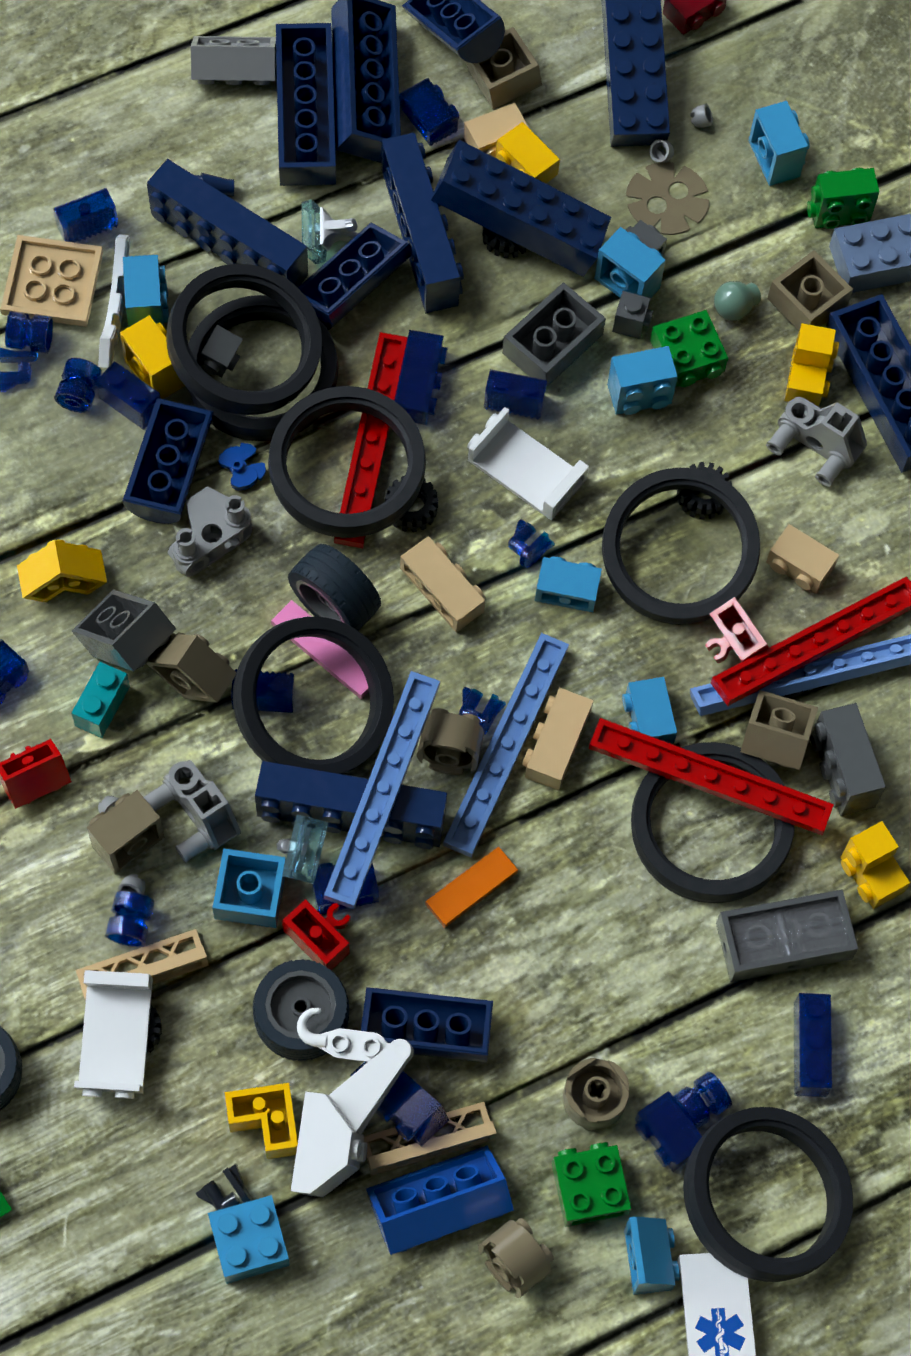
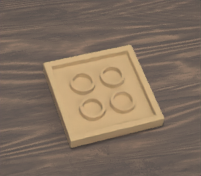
M17 235L0 308L1 314L87 327L103 256L102 246Z

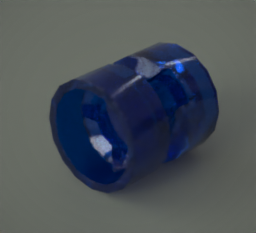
M10 311L5 329L6 348L22 350L28 346L32 352L48 354L53 337L52 316L35 314L30 319L29 315L24 312Z
M70 358L65 363L61 375L62 380L58 384L54 399L60 406L78 413L89 412L95 398L94 390L98 388L102 377V370L88 360Z
M116 892L111 908L115 916L110 917L108 920L105 937L115 943L126 946H144L149 930L145 922L150 921L152 918L155 901L148 896L135 892Z
M710 1071L694 1080L693 1088L685 1086L671 1097L678 1114L693 1131L708 1123L711 1114L718 1116L732 1106V1100L724 1085ZM700 1094L703 1096V1098H704L705 1101L707 1102V1105H706V1103L704 1102V1100L702 1099V1097L700 1096Z

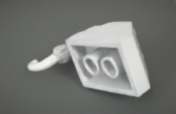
M310 1008L302 1013L297 1022V1032L305 1044L319 1047L336 1058L368 1062L330 1095L305 1091L291 1191L303 1195L324 1197L360 1169V1162H365L367 1142H363L364 1135L362 1133L407 1063L413 1057L414 1051L412 1045L404 1039H396L391 1043H387L381 1035L374 1032L339 1028L322 1034L311 1033L307 1029V1021L311 1016L320 1014L321 1009Z

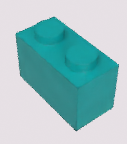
M98 663L71 713L75 727L103 738L130 688L127 673L105 663Z

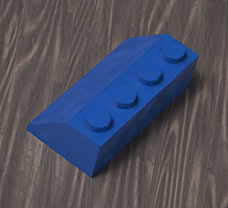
M488 1145L366 1188L379 1229L390 1255L405 1252L414 1246L438 1240L447 1234L468 1229L480 1222L499 1218L505 1213L514 1211L506 1178Z

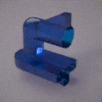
M0 348L1 363H18V371L0 372V392H5L18 384H28L31 381V364L28 362L37 361L38 353Z
M520 519L514 535L508 541V547L520 556V565L528 568L548 549L555 546V543L549 539V534L544 531L530 546L525 544L536 532V529L530 523Z
M464 686L462 690L463 705L459 710V715L473 714L480 719L479 725L483 728L485 735L496 715L505 707L506 702L499 700L497 695L492 694L483 713L476 711V708L483 694L476 689Z

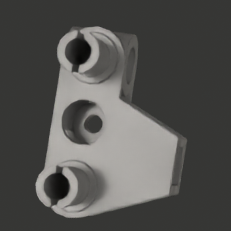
M795 397L787 403L784 413L778 419L779 429L766 444L769 451L773 454L782 455L784 449L794 438L826 458L827 461L820 471L816 473L815 478L820 484L830 487L842 469L851 468L866 448L867 441L860 417L838 402L821 409L805 398Z
M207 486L186 500L191 529L183 528L179 530L176 535V541L168 550V555L174 561L177 571L186 577L194 576L251 536V513L245 506L244 500L241 501L242 498L240 496L232 495L227 497Z
M191 760L178 762L173 765L169 773L163 777V784L146 796H143L154 811H157L173 799L178 801L197 827L198 832L175 846L185 863L205 849L216 850L235 836L241 834L228 801L213 781H207ZM190 778V783L179 784V780Z

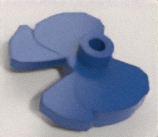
M240 443V447L227 448L219 455V465L230 469L232 473L231 486L237 491L249 489L257 483L258 479L261 481L266 474L265 463L246 464L245 461L256 453V448L248 443Z

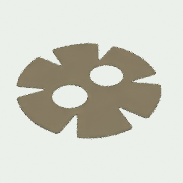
M673 162L654 163L646 166L651 181L636 173L628 184L626 196L642 199L627 205L631 215L637 222L642 220L647 225L655 226L659 219H661L662 234H676L689 230L690 227L684 215L699 223L708 210V199L693 197L694 195L707 192L708 189L702 178L686 166H683L676 177H674ZM681 182L687 186L688 194L682 199L673 198L669 194V186L672 183ZM652 197H661L666 201L667 208L660 214L652 213L647 208L648 200Z

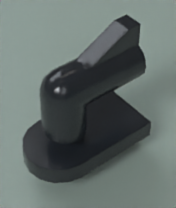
M237 1164L230 1168L227 1167L222 1171L244 1203L253 1200L244 1186ZM214 1180L196 1192L198 1198L212 1204L216 1211L240 1204L234 1192L225 1197Z

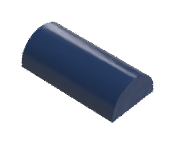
M408 0L402 5L408 15L468 63H481L488 60L497 52L503 42L505 26L501 16L480 0Z
M370 223L298 288L311 303L317 317L330 330L411 257V246L407 241Z
M160 398L156 399L123 498V504L126 509L142 519L155 523L173 524L180 520L214 411Z
M366 987L361 1031L377 1033L387 1043H391L396 1039H404L412 1045L413 1055L487 1063L493 1001Z

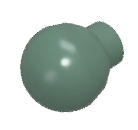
M729 281L722 284L714 296L716 311L721 317L730 321L741 320L750 313L753 306L758 305L761 301L760 290L754 283L744 284L740 281Z

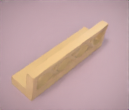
M194 929L77 969L76 973L86 1001L85 970L107 971L105 969L112 967L110 972H116L120 964L129 962L138 967L126 973L150 974L153 977L152 985L209 965L198 932ZM193 939L196 948L179 954L175 953L180 943ZM173 946L172 949H171V951L165 949V948H168V947ZM158 951L168 956L165 959L145 964L151 953ZM142 957L141 961L136 960V958Z
M481 1102L364 1136L363 1142H367L366 1160L370 1174L374 1176L494 1141L496 1130L493 1121L489 1119L485 1103ZM480 1112L483 1124L470 1128L461 1126L466 1115ZM460 1117L458 1123L452 1121V1119ZM444 1122L454 1127L452 1133L439 1137L430 1135L434 1126L438 1123ZM430 1126L427 1132L421 1130V1128ZM414 1131L424 1137L421 1142L408 1146L399 1144L407 1132ZM399 1135L396 1141L390 1139V1137ZM383 1140L392 1145L390 1151L372 1155L369 1143Z

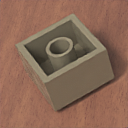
M514 27L505 30L503 42L491 58L481 63L466 62L468 72L493 110L542 86L539 64Z
M813 250L772 281L767 299L800 330L801 323L821 327L828 321L830 313L847 307L853 288Z
M180 632L177 634L172 633L168 642L162 647L157 648L149 656L146 663L184 699L218 703L236 676V672L229 666L230 661L223 655L215 653L209 647V641L199 634L185 635Z
M759 690L740 752L778 763L783 767L800 770L818 707Z
M138 790L131 795L127 793L121 796L115 802V807L107 813L101 812L91 819L87 827L92 848L115 875L165 838L159 815Z

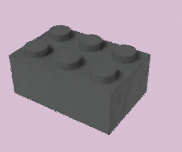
M563 282L504 336L502 353L545 389L603 335L606 318Z
M113 589L72 632L92 657L134 672L147 663L149 656L157 648L162 647L168 642L170 635L176 628L155 602Z
M857 703L821 711L814 730L810 735V741L813 750L819 752L822 761L820 762V771L823 779H828L831 787L829 796L831 803L834 804L833 807H838L840 816L875 808L886 786Z

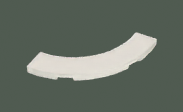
M119 234L115 240L112 285L107 317L100 337L98 367L109 368L115 355L114 345L118 343L125 300L123 257L129 256V235Z

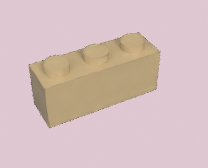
M428 536L400 556V569L456 633L484 613L486 599L484 593L477 585L472 586L469 583L462 567L457 563L453 564L448 559L445 548L439 542L434 543Z
M560 687L556 697L550 695L544 713L548 714L545 723H538L533 739L537 740L534 750L528 748L522 766L526 767L525 778L560 790L590 716L594 700Z

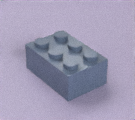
M911 214L834 228L829 245L838 274L853 288L852 293L911 281Z

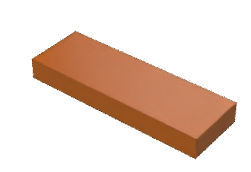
M498 846L425 901V905L442 926L446 928L516 875L518 869Z

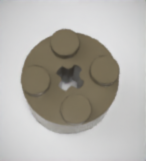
M441 708L433 709L421 733L417 751L418 760L422 763L423 759L430 763V769L444 774L462 775L464 769L471 768V772L475 771L478 766L484 730L479 725L480 719L473 714L458 715L449 713Z
M597 1058L585 1059L575 1065L567 1077L563 1090V1105L566 1113L572 1121L588 1131L605 1129L616 1123L622 1116L629 1099V1081L622 1068L612 1061ZM591 1089H592L595 1093L601 1091V1092H602L601 1098L599 1099V1098L596 1097V1096H595V1097H591V1096H590Z
M519 1218L517 1221L509 1220L478 1245L480 1255L486 1252L489 1258L485 1265L490 1273L506 1291L509 1292L511 1289H515L517 1291L515 1294L516 1298H521L551 1273L550 1262L554 1260V1256L549 1248L543 1243L539 1245L533 1238L531 1227L522 1218Z

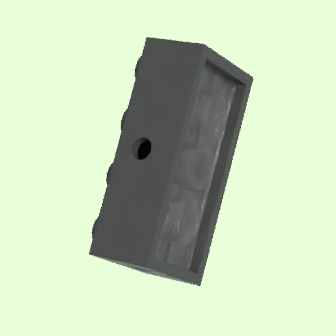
M843 889L720 912L716 921L730 982L852 960L858 950Z

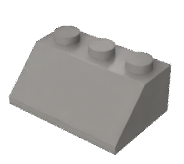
M193 37L191 43V80H198V84L208 85L214 84V80H226V84L239 85L242 84V80L253 81L255 85H268L270 81H275L276 37Z

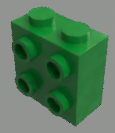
M859 167L850 171H827L823 174H818L815 186L811 187V201L807 202L808 217L813 218L815 228L833 229L841 225H855L871 221L880 193L874 168L864 169Z
M707 310L653 326L650 338L651 344L654 349L669 346L678 376L676 387H688L697 380L704 378L713 379L725 372L728 356Z
M602 1142L589 1146L590 1150L577 1152L576 1148L559 1151L558 1156L553 1157L552 1168L565 1227L629 1215L631 1205L617 1145L609 1146L608 1142Z

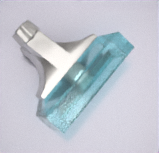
M310 199L302 202V243L307 246L308 258L314 264L323 263L326 261L327 251H330L331 246L337 241L352 240L358 234L355 232L358 226L353 218L344 220L332 219L323 207H319Z
M296 815L291 841L290 839H282L277 843V849L281 853H288L283 877L314 884L328 822Z

